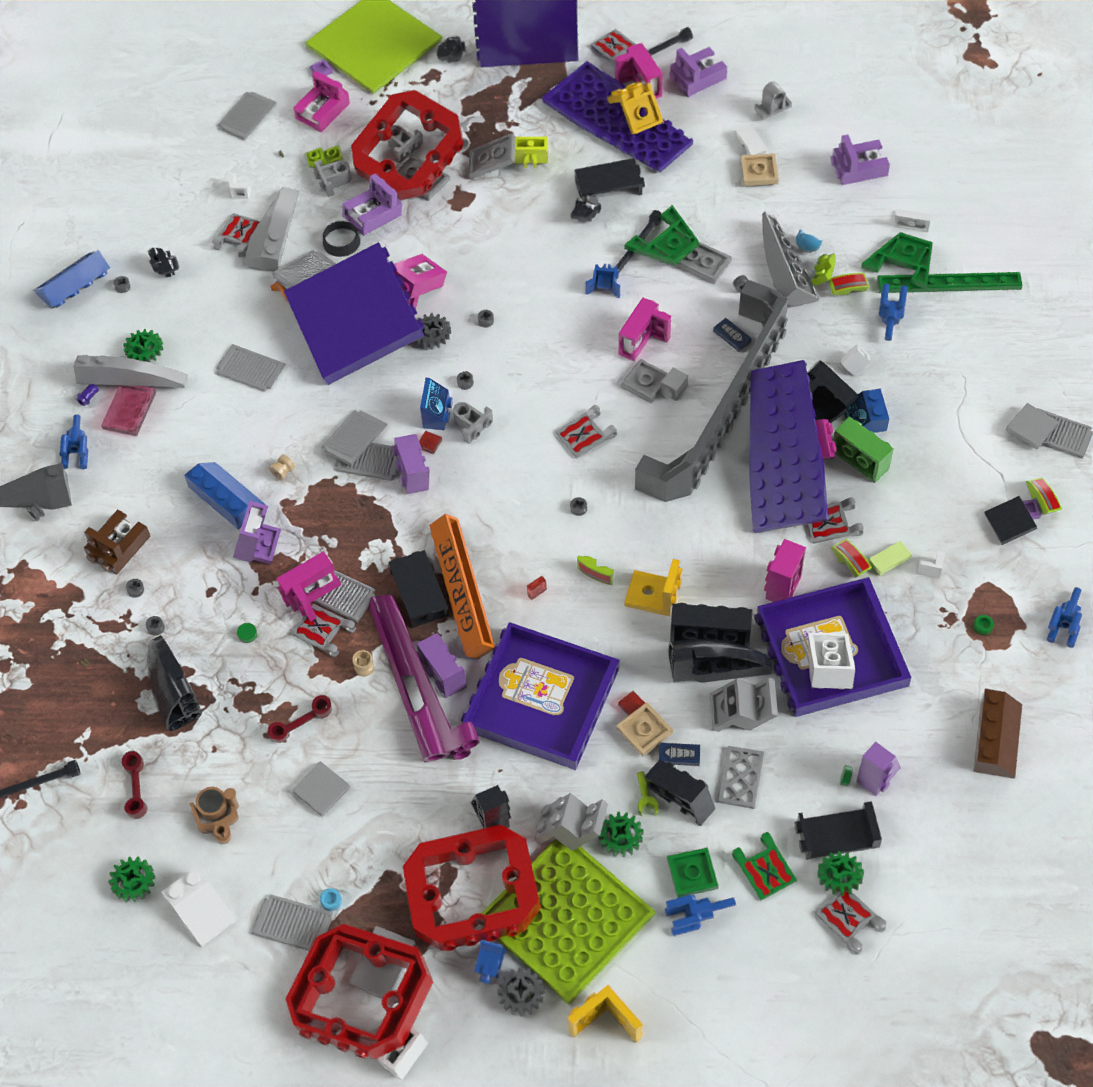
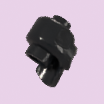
M459 36L448 37L445 39V42L438 46V59L440 61L447 60L448 63L458 61L462 57L463 51H466L465 41L461 42Z
M584 195L582 198H577L575 208L570 215L571 219L586 222L592 221V218L597 213H600L601 203L598 202L596 196Z
M157 247L148 250V255L151 258L149 263L154 272L165 275V278L175 275V271L179 269L177 257L171 255L170 250L164 251L162 248Z

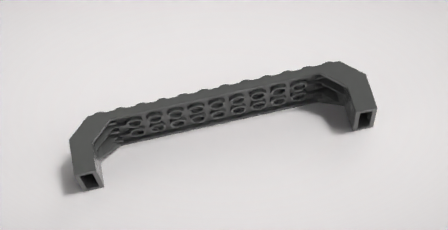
M747 280L740 292L739 315L761 323L763 326L762 331L695 446L669 464L643 455L635 468L636 490L661 501L668 502L689 496L694 489H698L701 476L706 475L709 462L714 461L717 448L722 447L725 434L730 433L733 420L738 419L741 412L740 408L742 405L745 406L748 401V394L751 390V371L769 365L772 358L771 354L777 351L779 340H783L786 335L788 298L779 291Z

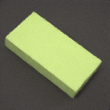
M899 541L869 558L868 562L881 576L911 559L912 554Z

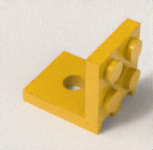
M632 83L624 89L612 91V95L607 97L609 103L621 102L632 135L664 122L650 83ZM641 107H643L646 111L644 117H641L639 115V109Z
M672 559L668 577L634 570L624 606L670 616L672 603L676 604L678 598L677 591L680 590L682 584L683 569L680 568V560ZM650 589L653 591V594L645 595L643 591Z
M609 985L605 986L597 994L594 992L589 995L585 1000V1004L580 1008L578 1006L573 1008L568 1014V1031L573 1037H576L607 1010L635 1043L643 1036L642 1022Z

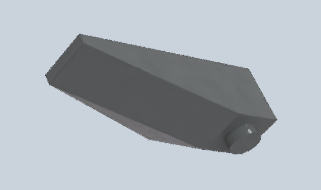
M63 464L40 468L0 486V507H32L34 502L39 507H46L51 510L72 506L68 476Z

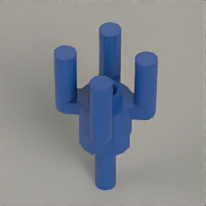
M882 285L879 316L882 317V323L886 324V341L892 340L893 326L899 324L900 319L904 317L907 286L900 287L899 301L896 302L888 300L889 285Z
M78 414L73 416L71 429L61 436L59 455L61 456V463L64 469L68 468L70 453H78L80 456V468L87 469V436L80 429L81 416Z
M1075 587L1073 589L1070 601L1062 603L1061 607L1057 606L1054 608L1048 625L1050 629L1047 636L1048 642L1053 643L1059 628L1063 627L1069 629L1068 634H1070L1066 645L1070 648L1075 646L1081 628L1079 623L1082 618L1081 607L1077 605L1082 591L1080 588Z
M691 894L666 901V916L682 912L686 916V918L672 921V935L676 936L700 929L701 921L714 918L713 911L736 906L735 898L732 897L711 903L708 897L696 900V897Z

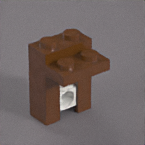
M118 509L98 532L90 527L84 532L87 538V544L84 547L87 554L86 558L94 564H100L105 571H111L116 575L151 537L146 525L139 521L132 525L125 520L127 515Z

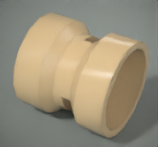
M282 454L278 461L269 467V470L277 479L283 480L287 473L295 468V464L288 456Z
M360 650L353 655L352 660L355 672L362 677L372 674L374 664L370 652Z

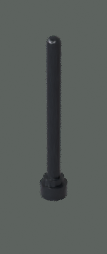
M686 27L679 32V35L647 51L652 56L680 41L687 42L693 39L692 31L689 27Z
M652 211L649 215L648 224L638 237L644 240L654 226L661 224L663 220H661L660 215L662 213L660 211ZM627 250L616 265L619 273L635 252Z
M76 760L67 762V765H64L62 769L0 790V798L66 775L67 777L72 776V778L81 775L79 765Z

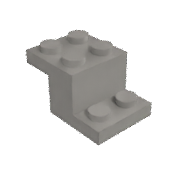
M768 677L755 685L735 679L711 692L712 730L719 732L730 725L752 730L777 717L775 679Z
M571 793L560 797L555 802L542 808L534 840L541 844L554 837L572 851L600 836L608 803L602 799L587 806Z

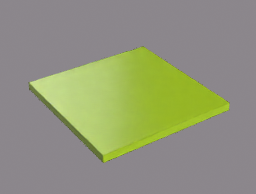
M361 0L307 40L305 44L306 47L374 94L443 41V37L390 0Z
M555 838L531 862L541 909L525 932L514 937H500L497 941L534 974L537 973L540 980L570 1005L656 915V911L581 846L571 851ZM505 889L481 914L489 915L519 908L516 893H509Z

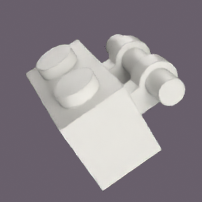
M412 1028L404 1046L373 1060L379 1061L385 1069L403 1080L428 1045V1042L421 1033Z

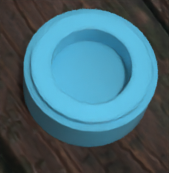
M329 888L320 895V902L325 910L334 911L340 907L342 898L339 891Z

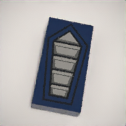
M727 318L713 327V332L738 352L752 341L749 335Z
M660 743L659 759L666 763L670 762L673 765L700 766V745Z

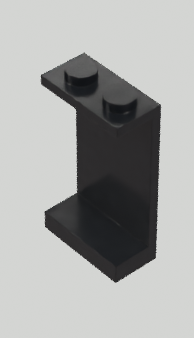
M634 158L574 169L575 184L580 198L584 195H596L636 187L638 194L642 195V188L645 187L644 178L640 177L639 164L636 165Z
M425 550L415 551L411 555L402 558L397 557L388 562L391 575L393 574L412 628L449 616L447 604Z
M872 801L864 802L862 809L805 819L803 813H798L797 821H794L796 834L800 833L801 840H799L800 851L805 853L806 860L826 857L830 853L837 855L838 851L844 854L880 848L882 842Z

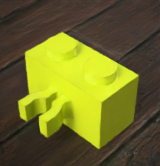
M516 137L515 163H524V168H527L528 163H533L534 168H537V163H548V137Z

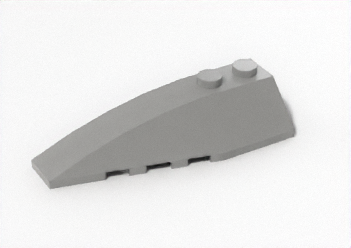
M282 187L250 237L243 266L272 272L279 269L299 190Z
M764 211L762 213L764 250L770 275L774 282V288L788 298V305L792 307L817 302L819 297L816 289L811 282L808 271L805 268H801L799 264L801 259L792 252L793 245L784 237L786 233L777 218Z
M77 355L73 365L76 384L185 388L188 374L165 366L135 359L104 355Z

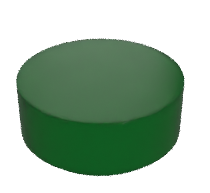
M979 615L974 621L973 628L979 635H988L994 628V621L987 615Z
M243 623L238 627L237 635L241 642L251 643L257 637V630L252 623Z
M844 765L840 785L849 786L853 773L852 766Z

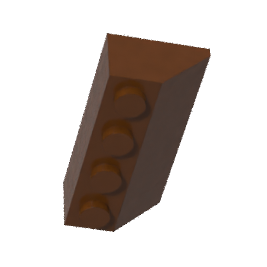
M985 688L982 695L973 772L1015 779L1022 704L1004 691Z

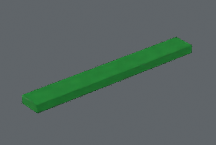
M1020 272L929 274L927 289L910 284L914 274L878 275L877 277L879 293L882 291L883 284L889 285V293H900L901 286H907V293L1022 289Z

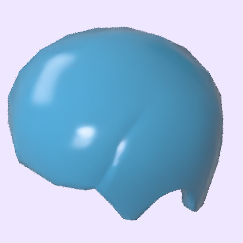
M799 230L796 235L797 246L805 252L817 251L822 244V240L804 233L803 230Z

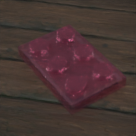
M119 385L101 424L102 429L137 436L156 395L155 388Z

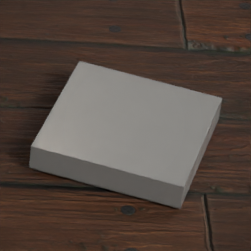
M640 359L622 381L621 388L652 403L661 392V382L668 373Z
M1027 403L1007 425L1006 431L1033 448L1038 449L1055 430L1059 422Z
M320 761L292 791L323 817L351 787Z

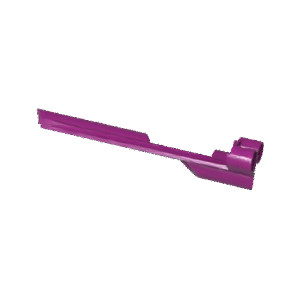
M380 595L378 597H371L369 608L424 762L443 759L449 755H453L456 760L468 757L471 754L470 748L480 743L472 722H466L453 729L451 728L412 644L393 596ZM402 676H414L424 703L418 711L413 709Z

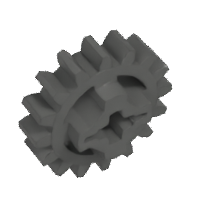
M433 313L429 317L424 314L423 319L418 317L417 320L420 319L424 325L422 331L425 335L416 340L418 345L423 344V348L430 346L431 349L436 345L440 348V343L445 345L446 339L450 340L451 327L450 322H446V317L440 318V314H437L435 317Z
M519 967L517 973L511 969L510 976L507 974L503 975L505 982L499 981V987L502 989H498L497 993L501 996L499 998L500 1004L505 1003V1011L511 1008L512 1015L519 1011L520 1016H523L524 1011L532 1014V1007L537 1010L539 1009L537 1002H543V996L541 995L545 994V989L541 987L543 981L537 980V973L531 975L529 968L525 973L522 967ZM520 985H522V989L524 990L522 994V999H520L519 994ZM510 999H514L517 1004L510 1001Z

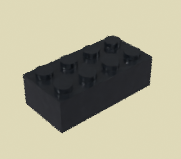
M672 603L670 642L689 639H716L749 647L752 609L745 607L728 608L722 605L715 607L705 604L688 605L686 603Z

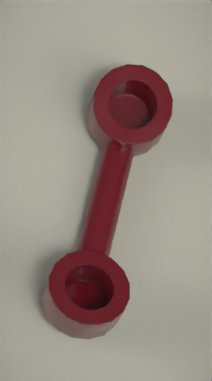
M325 695L315 697L312 701V710L287 725L281 722L272 723L268 727L269 738L275 743H282L289 737V732L315 717L320 719L328 717L332 711L330 698Z
M128 751L122 757V766L131 774L133 798L125 803L124 810L130 818L139 819L148 810L146 803L141 799L139 772L144 767V761L138 752Z

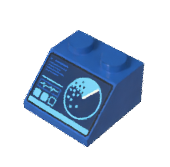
M427 377L425 378L420 404L423 429L445 430L446 423L449 424L450 421L448 410L452 408L453 398L450 397L447 388Z
M881 388L860 392L858 394L859 397L844 413L845 418L851 417L859 421L863 427L874 433L887 431L890 418Z

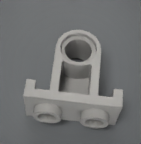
M771 81L763 88L762 104H756L754 110L765 120L791 108L792 102L777 82Z
M398 125L391 127L392 136L387 140V143L394 150L395 160L400 163L410 153L422 146V132L415 130V135L413 136Z
M321 160L315 162L316 169L313 170L316 179H320V188L322 192H326L328 197L334 195L333 188L345 185L351 181L348 162L341 160L325 166L322 165Z
M459 402L453 407L454 422L463 429V440L470 444L480 436L485 428L492 424V409L486 406L484 408L485 413L483 414L470 404Z

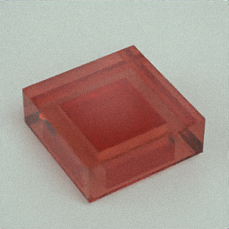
M425 431L419 440L422 450L435 454L442 442V437Z
M543 576L527 585V596L531 600L547 590L546 579Z
M634 691L618 702V706L628 716L645 704Z

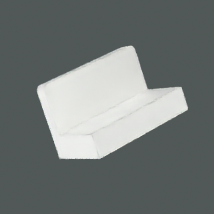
M897 209L893 227L928 232L931 214Z

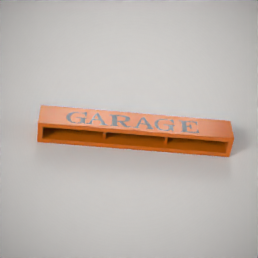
M444 514L429 525L431 537L435 544V551L440 562V569L443 573L444 584L448 591L449 601L454 613L453 616L456 620L458 634L463 645V652L465 656L479 660L491 652L495 645L459 520L456 517Z

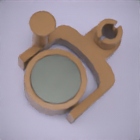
M207 787L197 795L196 807L194 802L189 804L199 831L203 834L213 832L219 844H226L232 837L229 826L239 819L236 810L239 808L236 791L233 788H228L223 792L217 787ZM228 801H229V804H230L231 809H232V810H231V813H230L228 816H226L225 818H223V817L225 816V814L227 813V811H228V808H229ZM198 812H199V814L201 815V817L204 818L205 820H207V821H216V822H213V823H201L200 818H199V815H198Z

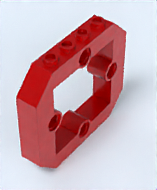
M417 90L392 94L351 144L354 168L359 176L370 182V176L378 175L391 188L395 189L398 195L397 198L403 200L423 196L426 191H429L434 181L442 175L445 167L451 164L457 152L462 150L464 142L461 123L456 113ZM405 110L420 118L425 131L432 132L439 129L446 133L437 147L427 153L425 162L410 180L398 174L392 160L385 159L378 162L369 156L380 141H387L391 138V127Z
M502 824L419 843L402 866L415 934L418 938L440 951H453L457 947L465 945L474 946L481 942V940L492 942L504 936H517L525 932L541 909L526 838ZM464 849L469 850L466 853H460ZM507 849L510 866L503 870L502 880L505 889L509 893H516L519 908L489 915L476 913L467 920L436 926L434 912L441 908L442 898L438 888L435 885L428 884L426 867L457 860L461 865H469L475 861L476 855ZM513 877L518 878V879H517L516 881H514V882H510V881H509V879H511V878H513ZM434 896L433 900H426L428 897ZM478 925H483V926H484V927H483L482 929H480V930H476V929H475V927L478 926Z
M342 924L315 938L285 1000L293 1025L298 1029V1034L303 1038L309 1040L311 1037L316 1038L319 1043L325 1046H329V1044L335 1045L338 1050L345 1053L348 1050L352 1051L362 1059L367 1057L377 1059L404 1046L433 984V980L425 958L417 947ZM343 948L365 955L376 968H382L391 963L407 969L397 991H389L382 998L381 1002L386 1014L376 1035L349 1026L341 1018L329 1019L311 1013L320 994H328L335 987V979L331 972Z

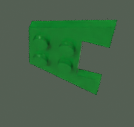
M671 205L660 215L661 220L670 225L649 244L635 235L624 244V249L675 266L697 248L699 240L674 206Z
M900 232L862 262L861 268L878 273L885 261L915 270L910 284L927 289L933 242Z

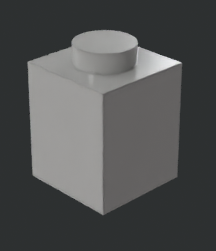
M673 367L661 382V393L665 397L677 401L688 386V375Z

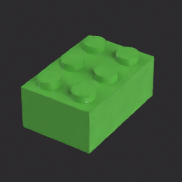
M848 417L835 430L833 441L836 445V452L834 453L871 481L876 483L890 469L894 448L888 442H884L877 437L874 432L863 427L859 421Z

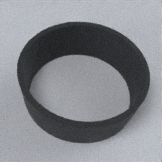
M333 222L323 232V247L332 256H349L360 246L361 239L358 231L350 222ZM337 229H349L356 233L354 240L345 246H333L325 239L329 233Z

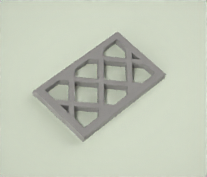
M733 746L727 747L718 803L755 809L764 755L763 751ZM731 752L739 753L741 758L732 763L730 754ZM752 755L759 756L758 764L753 766L748 757ZM745 761L750 769L741 774L736 765ZM732 768L738 777L729 782L726 779L727 772ZM754 772L756 775L755 783L750 785L744 777ZM741 780L747 789L738 794L732 785ZM727 788L735 795L731 799L723 798L724 790ZM751 792L753 794L752 803L744 802L741 797Z

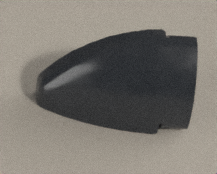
M820 360L815 362L807 371L810 379V392L813 397V409L816 415L815 421L826 419L829 423L834 422L859 397L824 362Z
M161 635L152 639L148 644L147 652L150 688L160 717L167 730L174 731L198 719L202 715V711L195 693L187 679L184 678V672L165 639Z
M716 639L680 640L669 642L668 645L669 661L674 683L692 681V679L701 683L770 675L772 672L769 657L745 645ZM738 664H744L745 667H740ZM723 666L726 669H719L718 667ZM698 669H705L706 671L701 672Z

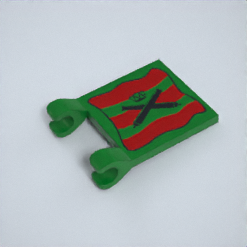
M769 832L761 835V842L767 849L746 860L740 847L734 849L732 857L742 869L760 901L797 882L796 877L776 847Z

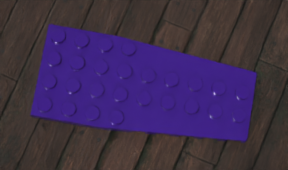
M588 61L542 97L544 104L580 128L658 172H662L693 145V138L689 139L684 135L683 130H677L672 126L670 120L666 121L664 119L663 123L632 135L621 102L609 103L607 99L608 96L612 95V91L624 89L626 86ZM641 107L639 109V115L641 117H644L646 111L643 107Z
M804 360L751 371L749 483L754 533L829 521L824 462L821 444L818 440L819 432L815 422L816 415L812 404L813 397L810 392V379L806 369L807 363Z

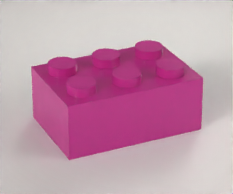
M786 539L783 540L781 545H777L774 552V561L770 560L766 569L768 573L765 581H767L764 587V591H766L765 599L776 602L793 596L802 577L806 553L805 546Z

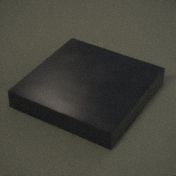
M1020 496L984 512L1001 545L1037 529V525Z

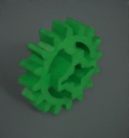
M144 329L143 332L137 330V334L130 333L131 338H126L127 343H123L125 355L129 359L150 362L151 359L156 361V355L161 356L160 351L164 349L162 339L158 333L154 334L153 330L147 332Z
M617 812L616 817L609 814V821L604 819V826H602L598 839L602 840L601 847L607 846L606 853L614 851V857L618 853L625 857V852L633 855V848L639 850V843H643V829L640 828V821L635 823L636 816L628 818V812H625L624 816ZM631 829L634 830L635 837H633V834L630 833ZM607 832L611 835L610 840L607 837Z
M838 851L837 856L830 853L829 859L823 857V863L818 865L817 876L819 884H825V891L832 889V895H835L838 891L843 896L845 891L852 894V888L855 890L859 889V884L863 883L864 869H862V863L857 862L856 856L849 858L848 852L843 856Z
M131 856L128 857L127 862L121 859L120 866L114 865L116 871L109 873L111 878H113L108 880L110 886H112L110 888L113 894L116 893L115 895L118 899L123 897L125 902H128L129 898L136 902L137 897L143 900L145 892L151 893L149 886H155L152 880L156 876L152 866L148 864L146 859L141 862L138 856L135 861L132 860ZM141 869L145 872V877L141 874ZM119 882L123 884L124 889L120 888Z

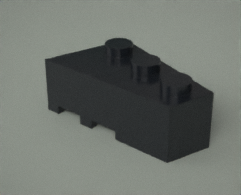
M659 759L644 776L650 790L669 804L671 801L675 802L681 807L680 812L684 815L688 812L696 818L695 823L699 826L716 809L707 783L701 779L693 778L687 771L682 772L670 762L666 763Z
M499 785L482 791L473 797L471 805L483 829L501 824L507 828L510 827L509 819H511L508 804L510 801L506 791H501Z

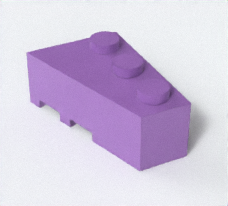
M412 434L394 438V445L391 448L393 456H397V471L402 474L400 477L402 488L405 487L407 494L429 490L430 470L429 467H425L424 462L426 459L424 455L422 456V448L417 435Z
M438 633L417 643V655L421 663L424 662L427 666L425 670L428 676L435 679L436 682L434 684L439 693L443 692L444 696L448 698L467 688L465 669L462 666L458 667L455 662L457 660L454 654L451 655L449 653L448 646Z
M875 741L862 756L856 782L875 796L880 791L884 793L890 785L889 781L901 768L896 756Z

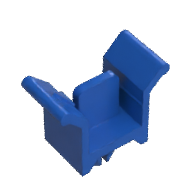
M595 264L593 278L585 281V294L588 295L595 291L597 281L598 289L608 290L612 283V293L617 298H620V284L616 283L619 277L617 266L612 268L608 264L606 268V264H604L601 268L598 264Z
M481 940L474 972L481 974L480 982L489 984L491 977L499 978L507 948Z

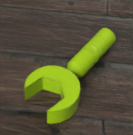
M640 771L637 773V778L643 798L638 802V812L642 816V808L649 805L655 809L656 816L659 809L658 801L654 797L648 796L649 790L644 778L645 772Z

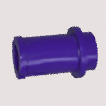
M89 384L82 393L77 395V402L82 406L88 405L91 398L99 391L98 387L95 384Z

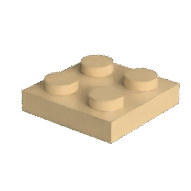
M775 153L741 155L744 186L778 184L779 178Z
M647 702L616 725V729L642 757L673 734V729Z

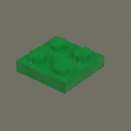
M708 847L667 856L677 898L718 889L719 885Z

